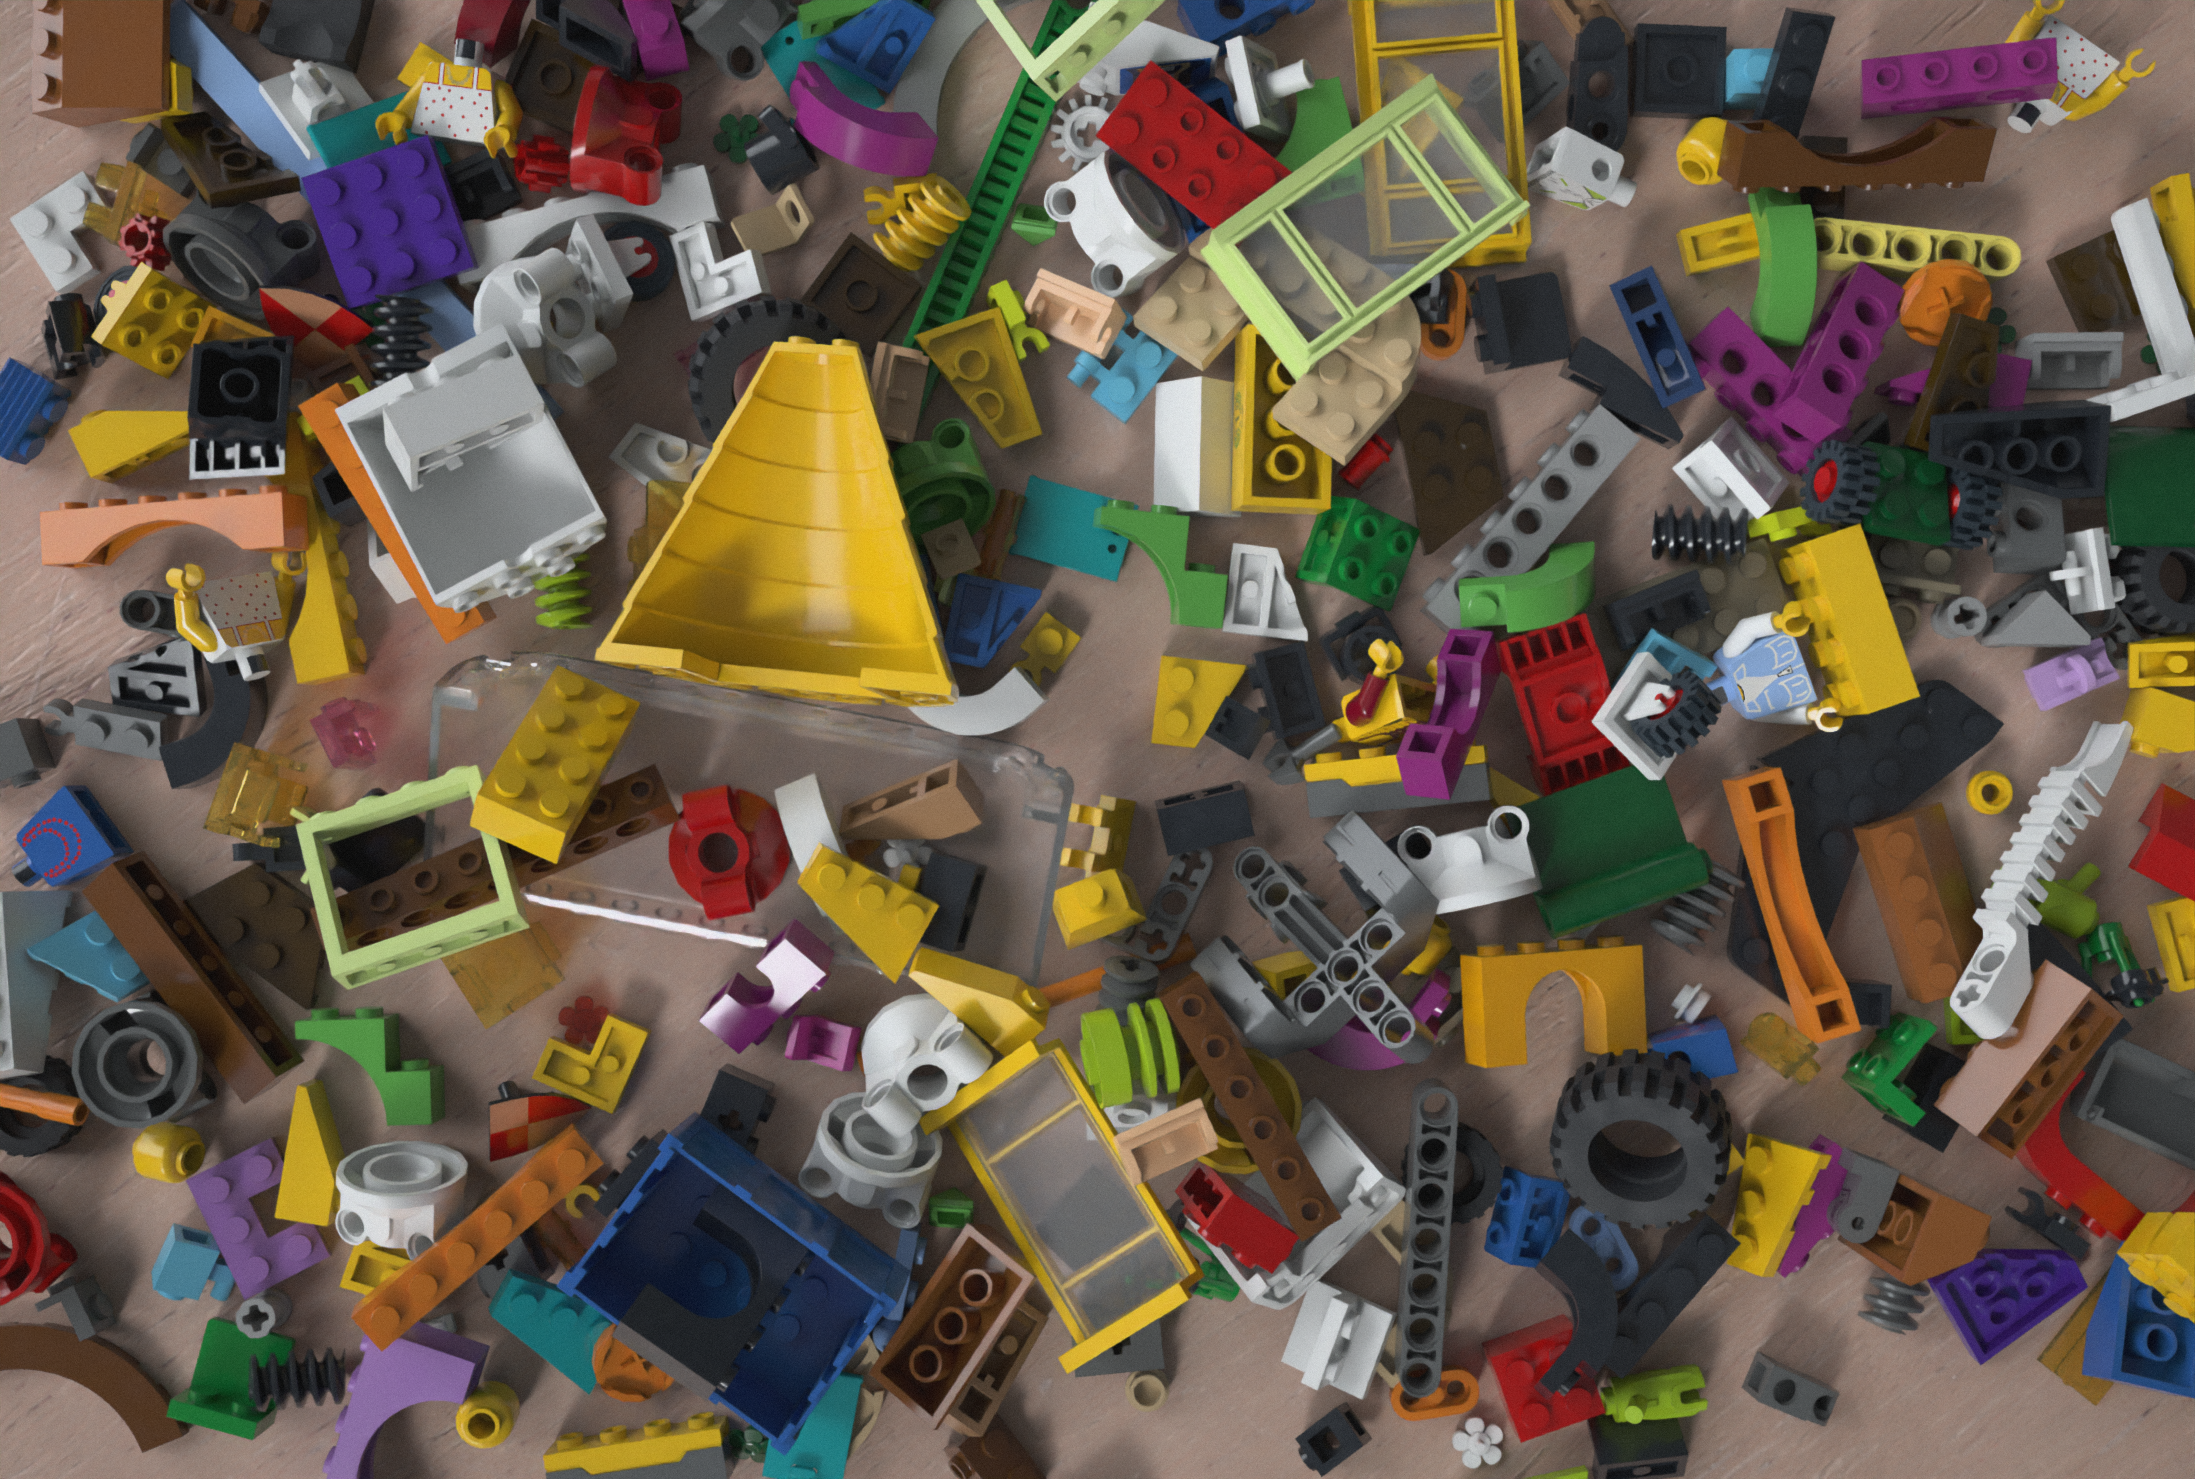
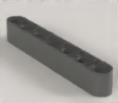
M1435 1078L1419 1082L1413 1090L1411 1099L1394 1359L1395 1369L1404 1391L1417 1398L1433 1394L1439 1387L1441 1380L1459 1111L1458 1101L1448 1085ZM1434 1093L1445 1095L1446 1101L1442 1109L1437 1112H1429L1424 1109V1103L1428 1096ZM1432 1138L1443 1141L1441 1151L1435 1156L1428 1157L1421 1154V1148L1425 1141ZM1430 1183L1440 1186V1191L1436 1198L1429 1201L1418 1198V1193L1422 1186ZM1430 1228L1437 1231L1436 1238L1430 1244L1420 1245L1415 1242L1416 1235L1421 1230ZM1428 1273L1434 1276L1432 1284L1425 1289H1417L1412 1286L1413 1280L1420 1274ZM1425 1318L1431 1321L1430 1327L1423 1333H1414L1409 1330L1410 1325L1417 1319ZM1415 1363H1423L1428 1366L1427 1371L1420 1377L1408 1376L1406 1373L1409 1367Z

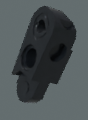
M1598 16L1585 22L1580 32L1576 33L1574 61H1571L1566 127L1617 152L1625 142L1627 134L1628 46H1625V32L1621 31L1618 22L1611 17ZM1601 71L1607 78V87L1600 96L1595 97L1589 90V80L1593 74ZM1598 122L1603 123V139L1601 140L1595 139L1591 133L1593 126Z

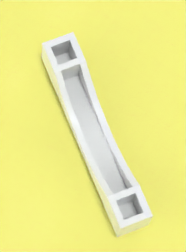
M685 163L674 167L672 173L662 176L661 197L652 205L637 206L620 196L592 190L587 196L572 200L569 197L549 199L544 203L545 207L530 211L526 208L510 209L501 214L502 218L488 222L482 219L465 221L463 223L479 268L457 276L461 286L472 294L478 293L483 279L499 264L518 258L540 255L546 248L570 235L577 218L592 213L598 225L634 220L650 224L655 228L666 230L672 234L703 221L714 223L716 230L724 228L725 224L713 178L705 165L698 166L696 163Z

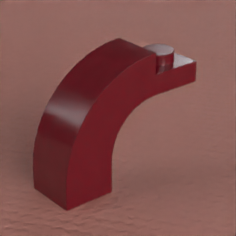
M464 0L457 21L454 44L456 45V39H467L483 43L482 63L490 68L518 48L522 21L531 0Z

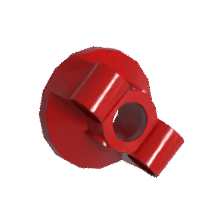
M597 64L592 66L583 86L574 124L570 157V182L572 189L585 194L594 190L620 196L637 206H648L656 203L660 199L662 191L663 157L659 151L660 145L677 140L681 133L682 94L680 90L671 84L663 82L645 83L636 80L628 82L619 76L613 75L609 67Z
M729 784L684 792L682 796L683 810L679 813L680 820L674 823L669 835V864L677 883L695 901L703 904L704 912L709 921L755 912L756 904L766 900L783 883L792 861V850L787 840L779 811L765 797L743 788H731ZM712 833H725L731 836L737 844L738 858L730 870L720 872L713 869L706 861L704 845Z
M0 1171V1221L5 1224L11 1234L13 1246L9 1248L0 1238V1306L29 1292L43 1293L46 1288L50 1287L78 1260V1254L66 1238L59 1234L50 1233L47 1219L35 1199L18 1188L7 1174Z

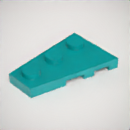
M510 1268L488 1307L490 1315L590 1395L597 1383L592 1365L594 1345L602 1332L613 1322L574 1294L572 1297L567 1295L557 1287V1284Z

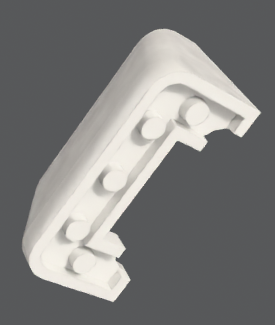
M1316 1097L1311 1101L1302 1103L1301 1125L1296 1140L1342 1219L1303 1242L1299 1238L1294 1244L1289 1257L1279 1264L1273 1274L1257 1264L1253 1269L1246 1267L1231 1254V1247L1222 1243L1218 1248L1200 1235L1250 1301L1275 1310L1286 1308L1299 1299L1402 1200L1406 1192L1405 1187L1322 1100ZM1257 1171L1244 1184L1265 1197L1294 1230L1261 1171ZM1187 1219L1198 1233L1197 1230L1200 1226L1194 1223L1192 1220Z

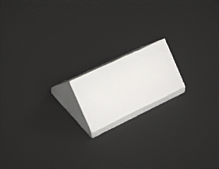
M1199 376L1156 383L1154 505L1178 507L1177 515L1241 517V511H1231L1233 382Z

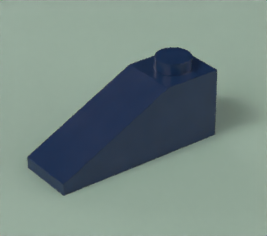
M1651 265L1609 285L1662 408L1665 409L1706 390L1674 308L1656 269Z

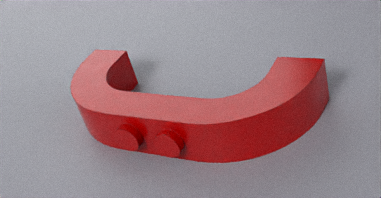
M2081 1070L2015 1156L2028 1172L2047 1187L2043 1194L2066 1211L2069 1207H2072L2081 1215L2078 1223L2099 1239L2106 1235L2120 1244L2121 1241L2127 1240L2145 1214L2078 1160L2068 1150L2060 1133V1111L2069 1093L2086 1074V1072ZM2195 1190L2181 1206L2171 1211L2173 1215L2176 1212H2195Z

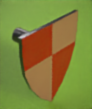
M289 286L259 287L262 311L270 329L275 336L294 335V356L311 370H315L342 357L346 353L345 346L352 343L355 346L370 334L372 328L375 327L359 314L341 304L339 298L333 294H325L323 296L313 291Z
M514 1081L501 1083L498 1087L501 1099L488 1102L490 1162L513 1157L547 1143L572 1122L576 1124L592 1109V1106L573 1096L554 1093V1091L519 1095Z

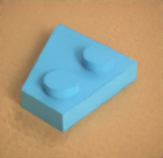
M96 910L27 949V954L31 959L37 962L42 961L64 972L66 977L80 984H87L95 988L97 993L117 1003L151 983Z

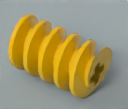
M941 176L935 177L938 184L936 187L927 182L920 184V189L926 197L924 200L914 194L908 197V201L914 209L913 212L903 207H899L896 210L899 219L902 221L901 225L891 219H887L885 227L890 234L889 237L881 232L873 234L875 243L885 257L903 271L919 270L924 264L923 258H930L935 254V245H943L947 240V233L951 234L958 230V220H967L971 215V209L966 199L950 182Z

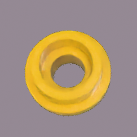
M1986 770L1976 773L1969 780L1966 787V798L1969 805L1981 814L1993 815L2004 811L2009 806L2013 797L2010 781L2005 775L1997 771ZM1987 784L1993 789V796L1988 801L1982 796V789Z

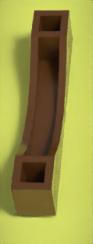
M1974 116L1932 117L1913 132L1890 144L1863 152L1839 154L1820 152L1802 146L1788 131L1770 120H1729L1726 122L1717 175L1730 183L1734 191L1746 194L1758 193L1760 187H1773L1778 191L1788 193L1800 192L1802 186H1814L1817 189L1831 192L1841 191L1843 185H1855L1858 188L1873 191L1882 190L1884 184H1896L1899 187L1914 190L1922 189L1924 183H1936L1946 188H1962L1964 182H1984L1997 128Z

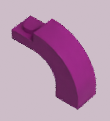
M800 61L796 78L790 87L789 99L798 111L794 127L800 134L827 154L868 171L894 176L927 175L938 136L918 112H885L863 106L841 93L816 62Z
M1437 967L1409 1003L1410 1007L1430 1028L1434 1035V1040L1438 1037L1440 1021L1436 1018L1443 1013L1452 999V995L1448 993L1451 977ZM1321 1004L1318 1007V1010H1320L1324 1004ZM1357 1014L1326 1043L1307 1049L1331 1064L1354 1070H1380L1405 1063L1380 1043ZM1411 1030L1404 1034L1401 1042L1407 1039Z

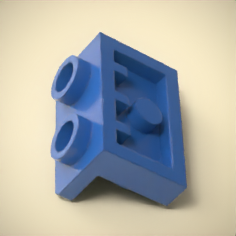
M1505 1166L1503 1177H1501V1184L1503 1186L1501 1192L1496 1197L1490 1225L1486 1233L1484 1250L1510 1265L1536 1268L1541 1259L1560 1239L1570 1194L1563 1187L1564 1180L1528 1174L1515 1167Z

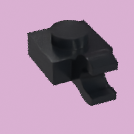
M296 826L263 828L264 841L232 844L233 861L265 859L266 872L306 869Z
M2020 1186L2017 1191L2028 1199V1207L2026 1210L2019 1212L2007 1205L2004 1209L2006 1214L2027 1225L2058 1248L2081 1259L2091 1244L2076 1234L2080 1227L2056 1211L2052 1217L2047 1216L2041 1196L2028 1188Z

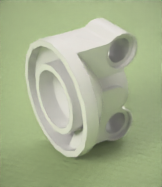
M1111 148L1100 154L1069 180L1056 182L1046 191L1044 206L1047 214L1055 221L1071 223L1078 243L1095 262L1091 272L1093 288L1096 292L1108 297L1116 298L1138 292L1148 275L1180 253L1185 247V235L1180 219L1162 188ZM1070 191L1074 193L1076 198V206L1073 211L1067 205V197ZM1116 266L1120 268L1123 274V281L1120 287L1115 284L1113 279V272Z
M551 247L538 256L518 258L499 264L483 279L474 300L473 327L476 336L503 323L535 384L568 383L575 388H581L614 367L617 363L614 347L603 334L595 329V314L592 304L575 282L576 276L573 265L568 257L559 249ZM552 307L556 316V332L550 322Z
M1503 805L1496 808L1490 814L1488 825L1437 836L1429 827L1414 825L1406 829L1398 840V853L1401 859L1407 863L1409 869L1440 901L1436 914L1499 902L1542 889L1537 863L1526 840L1529 832V820L1526 814L1516 806ZM1506 812L1516 814L1522 822L1520 833L1513 838L1501 837L1495 830V821L1499 815ZM1422 833L1430 839L1432 849L1428 856L1415 858L1408 853L1406 841L1410 835Z
M922 993L903 996L884 1006L867 1026L861 1045L866 1080V1095L862 1101V1107L892 1138H900L915 1127L924 1111L936 1110L945 1106L954 1099L956 1092L978 1079L990 1066L993 1055L985 1047L984 1039L931 994ZM927 1064L935 1065L942 1069L933 1075L927 1076L910 1074L915 1068Z
M853 1092L834 1099L822 1113L814 1145L799 1173L798 1182L801 1188L807 1194L817 1198L829 1197L836 1192L845 1201L857 1207L882 1209L884 1218L896 1228L910 1229L915 1227L921 1220L931 1195V1181L941 1158L943 1139L939 1131L937 1130L926 1136L918 1122L904 1136L892 1138L862 1107V1101L866 1092Z
M424 1141L382 1143L351 1153L339 1163L336 1171V1186L341 1193V1200L335 1224L340 1237L350 1245H359L371 1239L373 1243L379 1246L407 1249V1254L412 1261L464 1220V1187L468 1177V1162L456 1150L445 1145Z

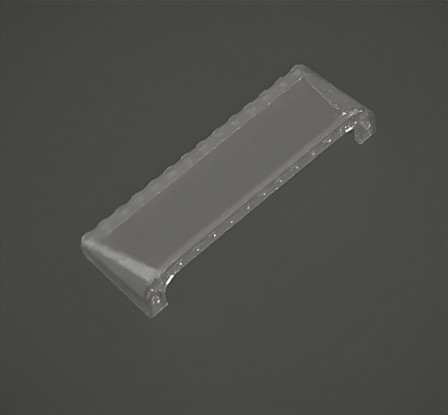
M511 651L510 659L497 661L489 659L485 654L476 656L453 666L433 685L428 781L444 776L447 771L458 766L471 767L478 765L484 775L488 777L557 665L641 703L632 732L602 786L656 764L667 785L678 814L683 810L682 796L684 792L729 784L731 788H743L763 796L778 810L774 790L815 773L833 805L839 830L844 805L958 758L984 795L982 824L975 826L968 832L957 833L945 839H926L922 845L931 846L934 853L955 856L986 865L988 868L964 951L949 952L919 942L901 975H909L916 951L924 947L1018 976L1028 986L1037 988L1074 794V781L1071 775L1062 766L1053 769L1045 764L1044 754L1029 747L981 735L954 734L930 725L749 690L744 691L653 675L651 671L636 668L626 669L600 661L549 652ZM471 796L426 811L423 861L482 837L480 830L470 826L474 809ZM674 823L520 888L522 900L531 906H552L567 909L576 915L593 914L608 917L615 922L623 924L634 922L655 926L656 929L663 932L680 931L696 934L705 940L714 941L721 939L737 942L751 949L765 948L783 928L796 918L835 952L831 961L832 964L838 966H860L870 968L879 974H885L846 933L837 936L828 918L822 917L814 900L797 883L801 873L793 853L792 861L783 883L766 900L756 904L755 912L709 921L704 912L703 904L695 901L677 883L669 864V835ZM712 833L705 842L704 856L707 863L713 869L725 872L735 865L738 858V847L731 836L725 833ZM842 839L850 858L898 882L902 861L896 867L886 865L883 855L888 848H891L887 840ZM919 863L923 871L916 889L918 893H920L928 864Z

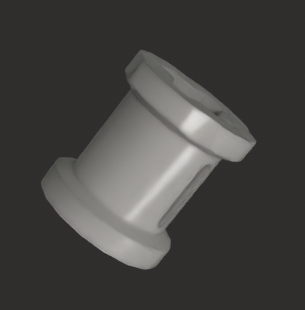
M1969 596L1945 600L1944 604H1937L1930 616L1931 627L1934 632L1946 639L1974 636L1981 632L1987 621V612L1984 605L1976 598ZM1961 612L1963 620L1958 621L1956 624L1954 616Z
M267 1288L255 1297L246 1300L236 1313L238 1329L250 1338H261L268 1335L273 1328L281 1326L289 1319L292 1313L290 1296L279 1288Z

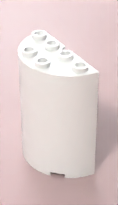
M503 323L431 359L432 362L427 368L416 373H404L335 409L433 601L437 606L453 608L455 613L465 612L481 602L508 594L510 599H514L529 593L535 587L534 582L545 576L557 577L572 570L575 567L573 560L591 545L599 542L606 536L604 530L607 520L545 403L542 422L491 450L484 444L462 454L460 457L464 463L463 465L450 471L447 465L444 464L420 477L425 486L414 492L410 491L385 445L383 408L388 406V403L393 398L407 392H413L415 395L433 388L437 381L448 375L458 374L461 377L476 371L488 359L498 356L506 359L518 354L525 366Z

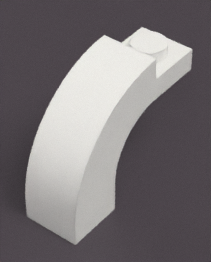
M1014 667L995 686L982 694L964 695L959 693L958 702H954V705L908 708L923 721L943 731L961 735H984L1005 730L1023 722L1050 699L1024 669Z
M815 773L774 790L782 825L800 873L803 872L819 842L848 856L842 838L839 835L833 805ZM815 902L822 917L828 918L837 936L845 933Z

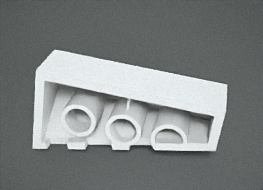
M73 891L0 892V1081L43 1073L52 1014H49L48 1011L52 990L57 991L59 973H55L56 968L42 961L37 962L31 959L27 954V949L63 929L66 907H71Z

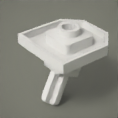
M298 59L293 63L296 68L294 71L260 82L259 92L310 161L320 157V154L306 130L308 125L317 124L374 102L352 72L322 62L314 63L309 61L303 63L301 59Z

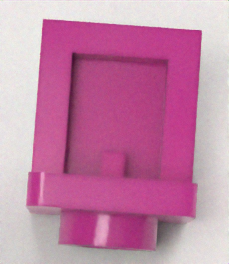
M795 1015L786 1036L785 1058L793 1061L808 1060L842 1072L852 1071L862 1028L822 1015Z

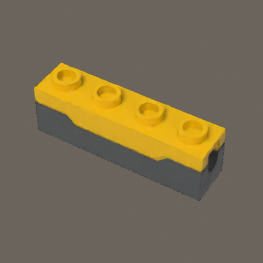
M1476 737L1450 800L1406 795L1396 759L1397 754L1387 755L1386 747L1359 750L1360 758L1342 760V752L1316 754V763L1304 765L1310 818L1346 815L1352 809L1357 813L1490 800L1493 798L1487 744L1476 745Z
M701 1412L689 1416L685 1422L671 1424L670 1419L663 1418L649 1421L643 1425L644 1428L627 1430L625 1425H616L601 1430L599 1432L600 1435L583 1437L582 1432L563 1434L556 1438V1441L543 1455L544 1467L547 1471L546 1479H730L735 1469L734 1455L731 1453L732 1445L727 1441L730 1430L728 1415L714 1417L713 1412Z

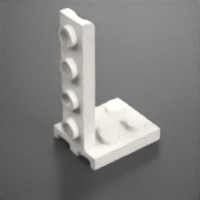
M2148 198L2115 211L2111 216V222L2162 375L2143 379L2129 384L2125 388L2086 399L2087 401L2111 405L2110 422L2195 394V337H2193L2187 319L2188 306L2184 297L2178 292L2173 277V260L2164 249L2159 234V218L2157 213L2150 207Z

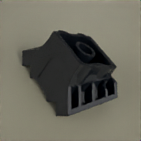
M294 335L200 341V344L193 343L187 414L190 438L189 480L285 474Z

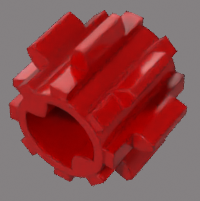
M533 134L532 141L521 140V144H517L518 154L513 158L515 178H518L519 182L529 184V191L550 193L551 186L562 188V184H566L568 171L570 170L569 152L565 150L564 146L555 144L554 137Z
M138 213L135 215V218L129 220L130 224L121 227L119 232L122 233L121 241H118L119 248L127 252L125 255L131 258L130 265L138 267L143 262L155 270L165 271V267L171 265L172 256L163 243V229L170 221L162 217L153 216L151 218Z

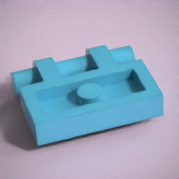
M1121 308L1127 319L1113 345L1117 346L1124 353L1109 371L1100 364L1101 358L1081 350L1074 359L1075 367L1066 378L1078 388H1081L1089 376L1098 381L1100 384L1091 394V399L1126 425L1179 355L1142 331L1134 339L1128 336L1124 331L1132 322L1133 316Z

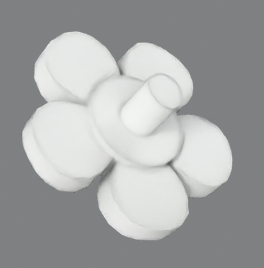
M926 839L887 840L891 848L884 852L883 859L889 867H896L902 861L901 871L906 863L920 868L919 863L928 864L930 854L934 853V850L929 845H922Z
M1479 1416L1467 1418L1465 1421L1467 1432L1459 1430L1452 1437L1454 1448L1458 1451H1463L1461 1458L1463 1464L1475 1469L1481 1463V1455L1486 1463L1490 1465L1497 1463L1501 1458V1451L1495 1444L1503 1439L1502 1430L1494 1423L1488 1424L1484 1428V1422Z

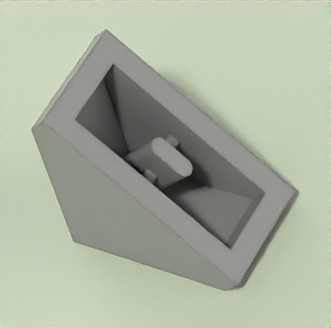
M2046 590L2027 593L1981 637V646L2071 648L2091 645V636Z

